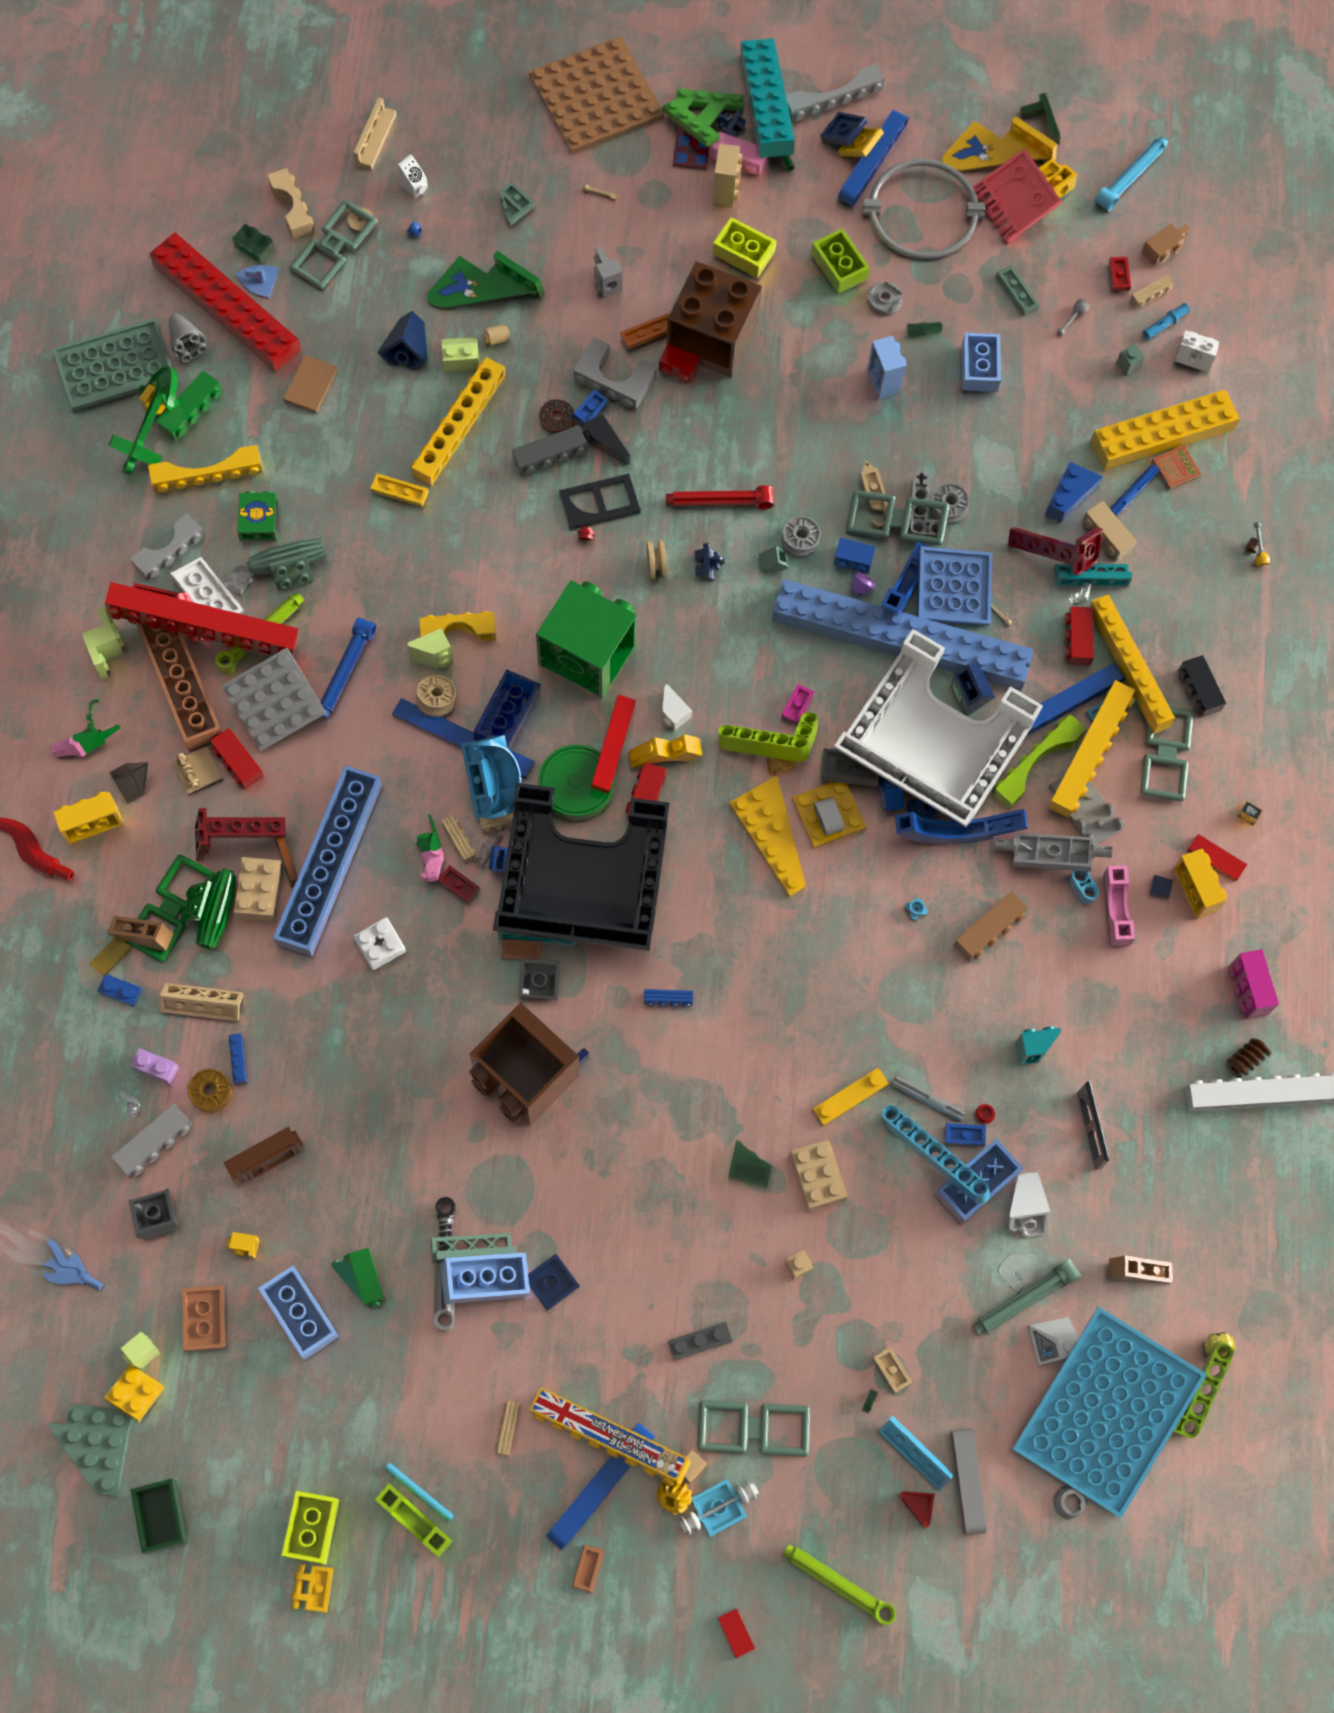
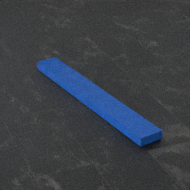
M403 698L399 700L392 712V716L461 748V743L485 739V737L443 717L428 716L420 711L417 705ZM510 750L518 762L521 777L526 779L535 761Z

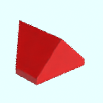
M908 1491L899 1493L897 1496L924 1529L928 1528L931 1523L935 1493Z

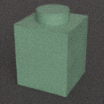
M1134 343L1120 352L1116 364L1127 376L1141 368L1145 356Z

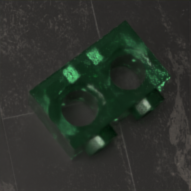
M244 224L232 237L235 249L261 265L275 252L272 238L261 234L253 226L250 227Z

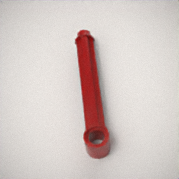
M761 485L755 490L673 491V493L666 494V504H673V507L756 505L758 509L768 510L774 507L773 487L769 485Z

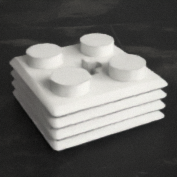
M387 917L353 935L354 941L372 970L381 967L406 952L405 946ZM379 940L383 944V946L381 947L379 945H376V942Z

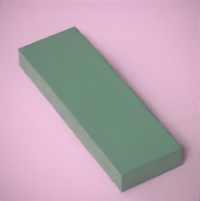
M1012 266L997 272L996 277L1024 316L1039 309L1040 305Z

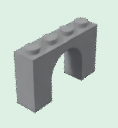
M594 337L573 370L574 380L581 385H587L592 390L595 389L607 395L612 400L623 403L626 407L637 409L657 377V367L641 360L628 379L620 382L610 381L600 372L601 367L610 354V345Z

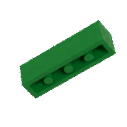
M202 371L176 399L179 401V404L171 411L166 410L156 420L158 429L175 442L179 437L184 436L190 425L195 424L198 417L208 410L210 404L220 397L222 392L220 382L205 371Z

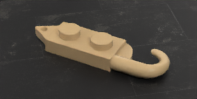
M865 460L863 470L860 472L864 491L886 494L878 468H874ZM867 499L871 509L883 511L885 516L888 502ZM871 518L872 524L883 528L884 521L879 523L874 518Z

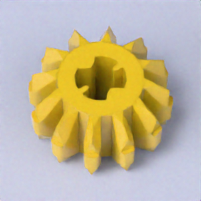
M662 1482L656 1492V1501L661 1503L660 1508L664 1507L667 1513L672 1511L674 1515L684 1512L692 1500V1491L687 1489L688 1484L681 1483L679 1486L674 1483L673 1486Z

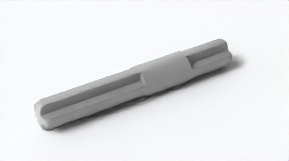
M898 1076L892 1081L893 1087L957 1121L962 1120L965 1114L963 1110Z

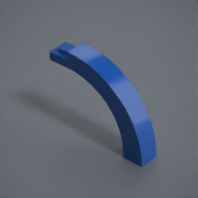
M917 541L893 589H888L881 608L896 615H900L918 585L919 548L921 546H930Z

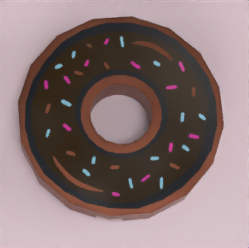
M550 400L544 403L540 409V424L550 433L569 429L574 424L575 418L572 417L574 409L565 400ZM554 414H560L562 417L560 419H554L552 416Z

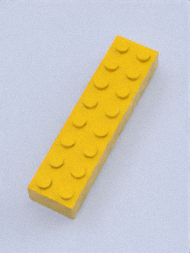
M1226 389L1096 429L1090 441L1105 471L1235 430L1240 418Z

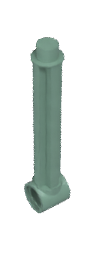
M1069 1258L1055 1267L1054 1271L983 1317L978 1318V1322L973 1325L978 1336L983 1333L989 1334L990 1331L1062 1285L1067 1286L1078 1279L1081 1274Z

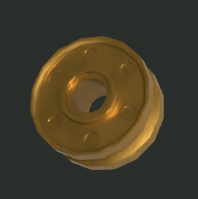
M203 1069L191 1078L188 1084V1095L197 1109L206 1113H215L222 1110L229 1103L232 1096V1087L227 1077L221 1071ZM208 1087L215 1088L211 1095L205 1094V1090Z

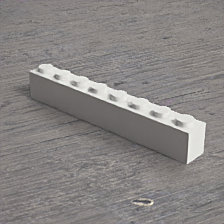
M1334 1072L1328 1073L1327 1076H1320L1318 1073L1307 1075V1077L1290 1075L1288 1078L1282 1079L1281 1076H1271L1265 1080H1261V1077H1253L1249 1081H1242L1241 1078L1231 1079L1230 1082H1223L1221 1079L1212 1080L1210 1083L1193 1081L1186 1088L1189 1112L1334 1103Z

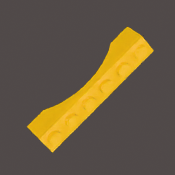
M257 445L238 448L224 461L204 468H183L169 462L148 465L151 484L155 493H163L172 489H184L187 486L193 485L200 486L204 483L220 482L230 478L237 479L246 475L254 476L263 472Z

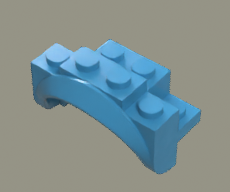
M505 735L461 743L476 818L485 817V819H491L513 813L516 783H521V773L516 758L507 747Z

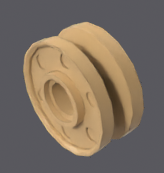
M658 540L657 549H654L652 541H647V565L650 580L655 579L656 571H660L662 579L667 578V558L664 540Z
M431 675L419 682L416 704L420 711L428 716L442 717L453 710L456 701V687L452 681L440 675Z

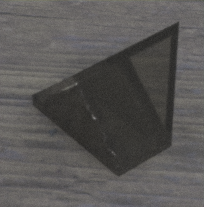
M148 762L125 763L109 772L127 804L144 795Z

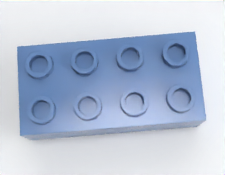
M997 1139L966 1164L987 1182L990 1193L989 1200L1024 1169ZM963 1177V1178H961L960 1180H961V1181H967V1180H969L970 1178H968V1177ZM949 1180L934 1194L961 1225L986 1204L975 1203ZM979 1189L975 1193L982 1194L984 1190Z

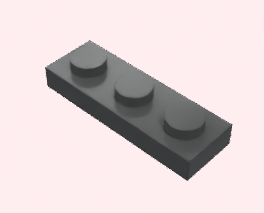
M723 1322L668 1340V1345L673 1360L677 1361L731 1343L732 1338L727 1323Z

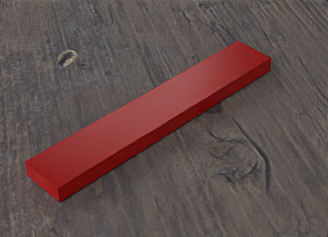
M618 694L590 788L609 793L636 700Z

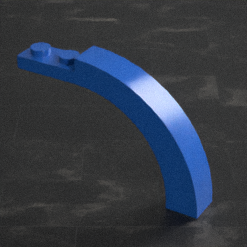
M1024 809L972 819L966 827L956 821L928 819L914 812L895 815L896 833L899 836L912 841L931 844L979 842L994 839V836L1028 829L1027 815Z

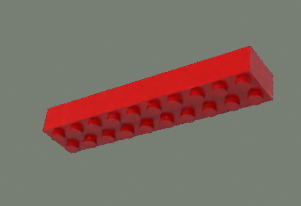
M176 232L149 253L152 265L274 372H277L301 351L299 339Z
M110 582L105 600L106 613L115 620L122 618L132 624H146L147 627L152 629H158L159 627L166 629L169 633L176 634L179 632L189 638H203L204 641L209 643L216 641L226 647L236 646L246 652L256 651L262 656L275 655L288 648L294 657L299 628Z

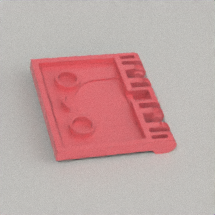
M1025 148L973 186L978 201L984 200L989 194L992 195L984 203L985 209H987L986 213L992 222H995L994 225L996 227L1004 225L1007 220L1010 221L1000 230L1007 243L1013 242L1021 233L1063 203Z

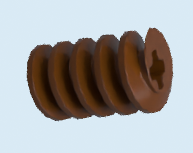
M1252 1038L1249 1040V1043H1246L1243 1048L1234 1053L1232 1058H1228L1226 1064L1233 1075L1237 1078H1242L1241 1073L1247 1076L1249 1074L1247 1069L1253 1071L1254 1066L1252 1064L1259 1066V1060L1265 1061L1264 1055L1269 1057L1271 1052L1262 1041Z

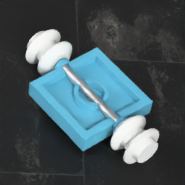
M727 1478L692 1497L691 1501L698 1514L696 1516L695 1513L689 1511V1517L686 1519L681 1516L682 1521L679 1524L683 1532H688L691 1536V1530L694 1528L700 1531V1523L702 1522L709 1537H712L747 1518L740 1501L742 1500L744 1503L749 1504V1498L753 1497L757 1500L756 1495L759 1492L753 1482L749 1483L746 1480V1486L738 1485V1493L735 1494Z

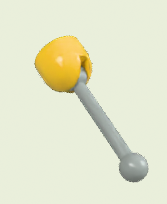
M1258 521L1254 523L1259 553L1255 557V565L1263 566L1270 564V558L1267 553L1263 552L1260 534L1261 523Z

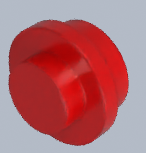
M581 527V530H577L578 539L591 541L593 536H595V532L592 531V528Z
M982 1104L976 1109L975 1117L978 1122L989 1124L995 1118V1111L990 1105Z

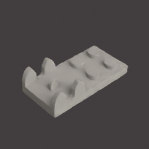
M1064 777L1049 785L1054 795ZM1087 782L1085 787L1088 790L1084 798L1079 797L1077 802L1080 803V806L1076 813H1071L1069 818L1082 837H1094V843L1098 845L1121 832L1124 828V822L1122 818L1114 816L1113 804L1110 802L1106 803L1094 784Z

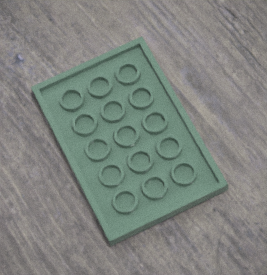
M156 318L52 348L73 412L140 392V385L146 386L159 368L165 365L173 368Z

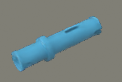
M1182 303L1176 309L1168 311L1166 316L1143 330L1144 338L1150 340L1171 324H1176L1181 317L1190 312L1189 306L1186 303Z

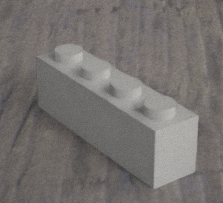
M174 1103L111 1157L129 1178L132 1176L136 1177L144 1170L143 1167L146 1164L153 1163L158 1159L159 1153L164 1149L168 1150L171 1148L180 1135H186L191 1130L190 1127L193 1124Z

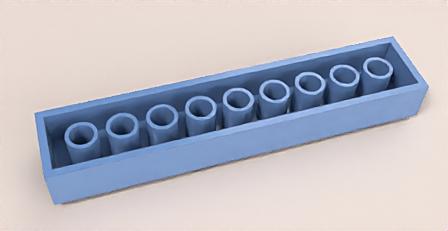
M346 765L344 766L273 936L276 945L311 957L313 956L382 788L381 777Z

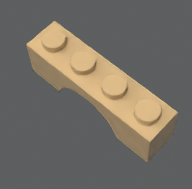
M287 168L267 174L275 199H284L293 205L291 211L285 216L287 227L293 240L313 234L312 226H314L311 215L308 216L306 213L308 209L305 201L301 202L300 198H302L299 187L295 188L294 184H296L293 174H289Z

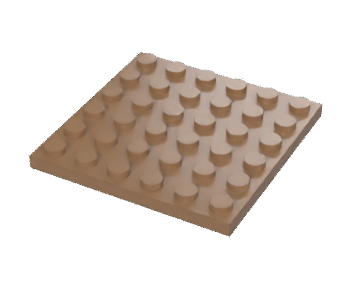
M621 36L528 71L532 83L571 154L665 117V113L662 111L660 104Z

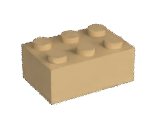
M719 144L714 176L713 204L733 207L734 200L738 199L743 154H740V146Z
M242 857L234 914L237 919L276 923L284 869L281 860Z
M829 1140L791 1150L789 1157L807 1213L846 1201L848 1196Z

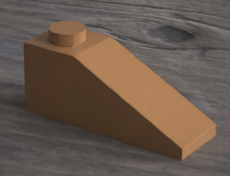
M114 916L107 931L111 936L150 949L167 951L173 933L161 922Z
M1132 1256L1109 1258V1279L1170 1284L1172 1283V1263Z

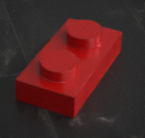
M1110 257L1109 266L1112 291H1130L1131 280L1128 257Z

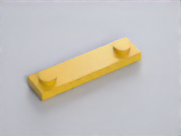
M876 1068L814 1107L812 1111L822 1126H825L888 1086L889 1082L880 1069Z

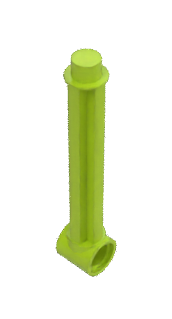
M297 592L293 596L289 595L285 601L263 620L282 624L298 608H301L300 604L304 601L303 597ZM233 646L230 650L219 652L215 658L218 670L223 675H231L235 672L239 661L249 652L243 651L240 647ZM230 661L229 664L222 665L223 662Z
M790 1544L787 1546L783 1556L789 1559L788 1563L790 1562L871 1615L870 1617L878 1624L889 1625L895 1620L896 1610L891 1604L876 1599L798 1548L799 1546L797 1548ZM881 1608L889 1610L890 1617L888 1620L880 1618L879 1611Z

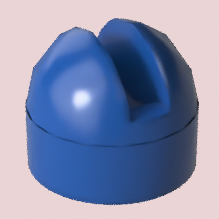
M414 221L406 232L416 237L419 236L422 229Z

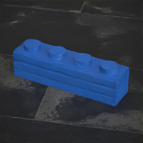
M644 989V1004L662 1007L666 1005L690 1007L693 1006V991Z
M241 1033L229 1035L233 1083L235 1086L248 1084L243 1036Z

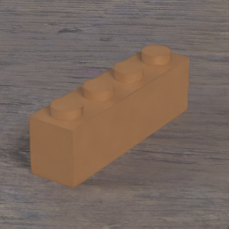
M1011 891L956 939L953 946L969 962L974 958L976 960L985 953L983 950L987 946L991 948L998 942L997 937L1001 934L1006 935L1012 929L1011 925L1014 922L1019 923L1026 917L1025 912L1028 907Z

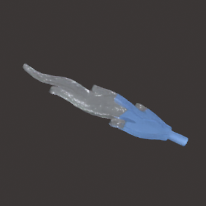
M0 1224V1235L9 1238L18 1247L17 1249L11 1248L0 1240V1248L11 1259L21 1264L45 1266L56 1271V1273H50L42 1269H33L32 1272L34 1274L40 1275L58 1285L87 1284L98 1291L102 1288L103 1283L90 1277L81 1259L71 1248H65L69 1256L68 1260L59 1245L52 1238L30 1231L29 1233L33 1237L44 1241V1244L35 1243L25 1238L13 1226Z

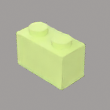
M142 1332L121 1347L124 1352L122 1355L123 1359L133 1368L137 1366L142 1369L161 1353L149 1337Z

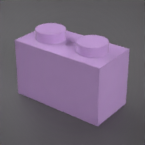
M141 1048L138 1049L130 1065L135 1072L170 1086L179 1070L176 1062Z

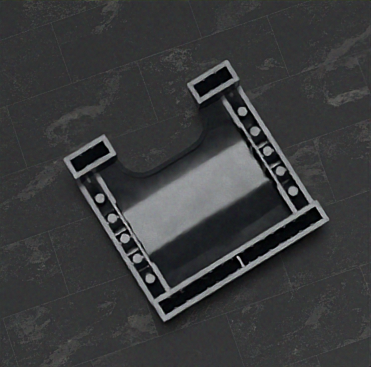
M516 783L512 826L498 911L495 912L493 931L650 951L670 803L631 798L629 823L622 838L615 842L569 838L561 835L556 830L553 824L555 788Z

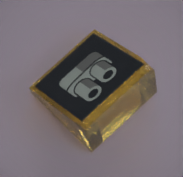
M1246 801L1237 817L1254 826L1263 810Z

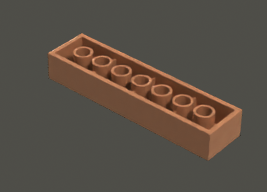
M137 624L188 751L210 743V740L222 733L182 633L177 632L173 634L163 628L152 629L147 627L146 624Z

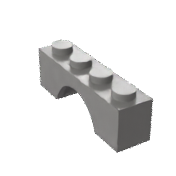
M187 513L172 524L174 527V537L168 546L159 550H151L144 547L130 558L133 567L147 581L155 578L163 568L170 566L179 555L185 554L189 547L198 543L204 536L201 527Z

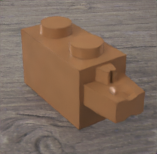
M1169 224L1145 241L1142 252L1155 265L1161 261L1165 262L1172 253H1177L1182 249V244L1186 239L1185 237L1189 234L1190 228L1185 224L1176 229L1172 224Z

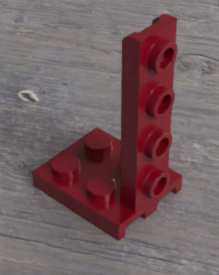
M1012 527L1009 531L1008 546L1072 565L1071 574L1079 576L1098 563L1103 528L1095 527L1078 538L1076 544L1073 545Z
M199 808L195 821L196 860H204L205 854L209 853L210 838H285V817H207V808Z

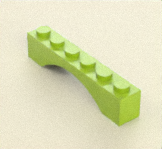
M1071 714L1066 719L1062 717L1056 724L1057 728L1054 731L1050 729L1043 737L1045 740L1042 743L1037 742L1031 749L1033 752L1029 756L1025 754L1019 761L1020 765L1017 768L1012 767L1006 774L1008 777L1004 781L1000 779L995 784L993 796L1008 810L1022 798L1025 792L1028 772L1038 760L1051 752L1072 748L1084 736L1087 728Z

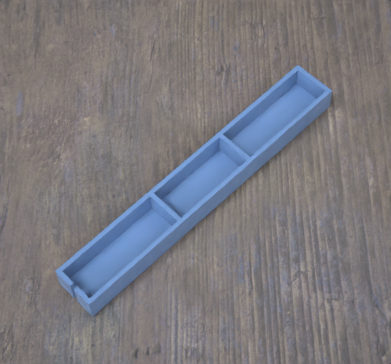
M785 579L782 581L772 614V621L899 656L904 641L912 629L945 647L936 667L957 672L968 664L980 665L988 682L1009 688L1011 686L1020 691L1024 686L1034 649L907 613L902 612L900 615H896L878 605Z

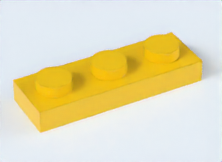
M376 473L370 488L373 493L423 507L428 495V488Z

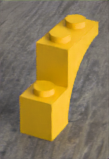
M685 734L672 741L655 737L628 751L632 769L643 767L645 762L649 764L666 761L690 762L703 756L700 738Z

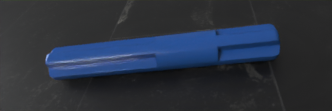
M1150 465L1110 507L1115 516L1159 472L1156 465Z

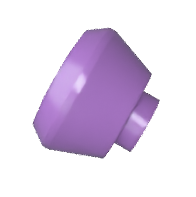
M860 572L855 573L851 583L852 591L859 596L862 594L867 595L875 589V582Z

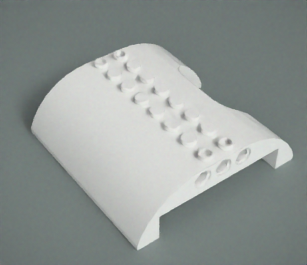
M912 629L903 643L901 653L849 730L842 733L834 748L966 827L977 814L1016 754L1043 705L1010 686L1002 698L998 709L991 717L986 720L976 721L938 700L930 690L931 675L945 647Z

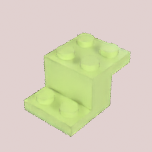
M102 607L97 609L103 625L82 633L93 664L101 680L109 678L106 671L110 670L106 660L124 654L121 647L125 645L114 619L110 618L105 608Z

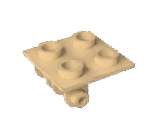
M207 746L187 756L180 753L176 756L177 759L172 762L187 794L223 779Z

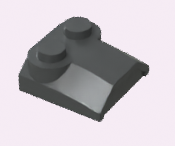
M521 958L518 998L558 1000L561 961Z
M168 1188L157 1193L129 1200L137 1238L147 1240L171 1233L176 1229L177 1219Z

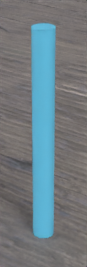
M389 1463L385 1467L389 1474L445 1520L450 1522L453 1519L454 1515L395 1466Z

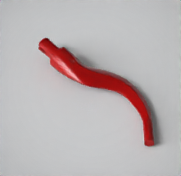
M0 817V830L12 836L18 855L25 863L50 877L57 875L67 881L73 879L74 870L61 865L59 859L46 854L41 849L30 828L16 820Z

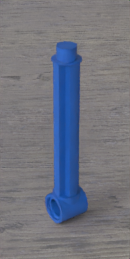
M360 617L356 619L352 628L353 636L320 701L326 711V714L321 716V718L327 719L328 715L333 713V709L366 641H371L375 634L376 623Z

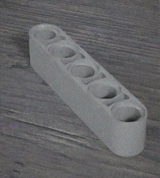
M972 1428L951 1430V1443L963 1531L965 1535L986 1533L987 1528L974 1432Z

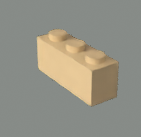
M1104 501L1085 513L1083 518L1084 525L1090 530L1095 527L1103 528L1101 543L1105 546L1107 553L1113 556L1116 561L1134 549L1137 543L1136 539Z

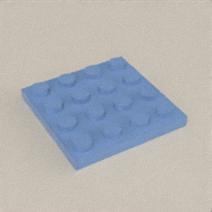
M921 546L919 548L917 617L938 622L990 625L993 552Z

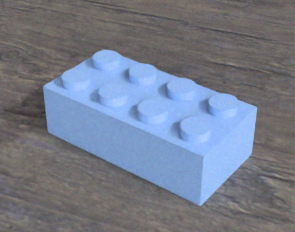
M526 1253L445 1258L440 1263L444 1304L524 1298L530 1294Z
M294 1265L258 1288L304 1360L339 1338L338 1333Z

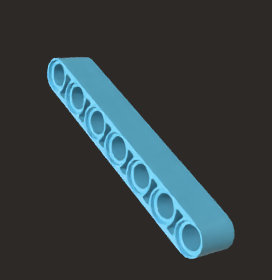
M889 1105L882 1110L885 1127L977 1204H984L989 1200V1187L984 1179L899 1108ZM889 1116H896L894 1119H888ZM904 1128H910L909 1131H902ZM918 1140H924V1141H925V1142L922 1143V1144L916 1143ZM933 1152H938V1153H940V1154L937 1155V1156H932V1155H931ZM947 1165H954L951 1169L946 1168ZM963 1177H968V1178H970V1179L967 1180V1181H961V1180H960V1179L963 1178ZM979 1189L984 1190L982 1194L975 1193Z

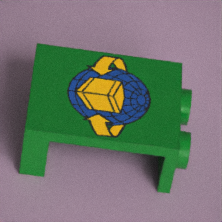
M251 491L239 493L237 533L240 541H277L275 514L278 499L276 493L264 491L263 493Z

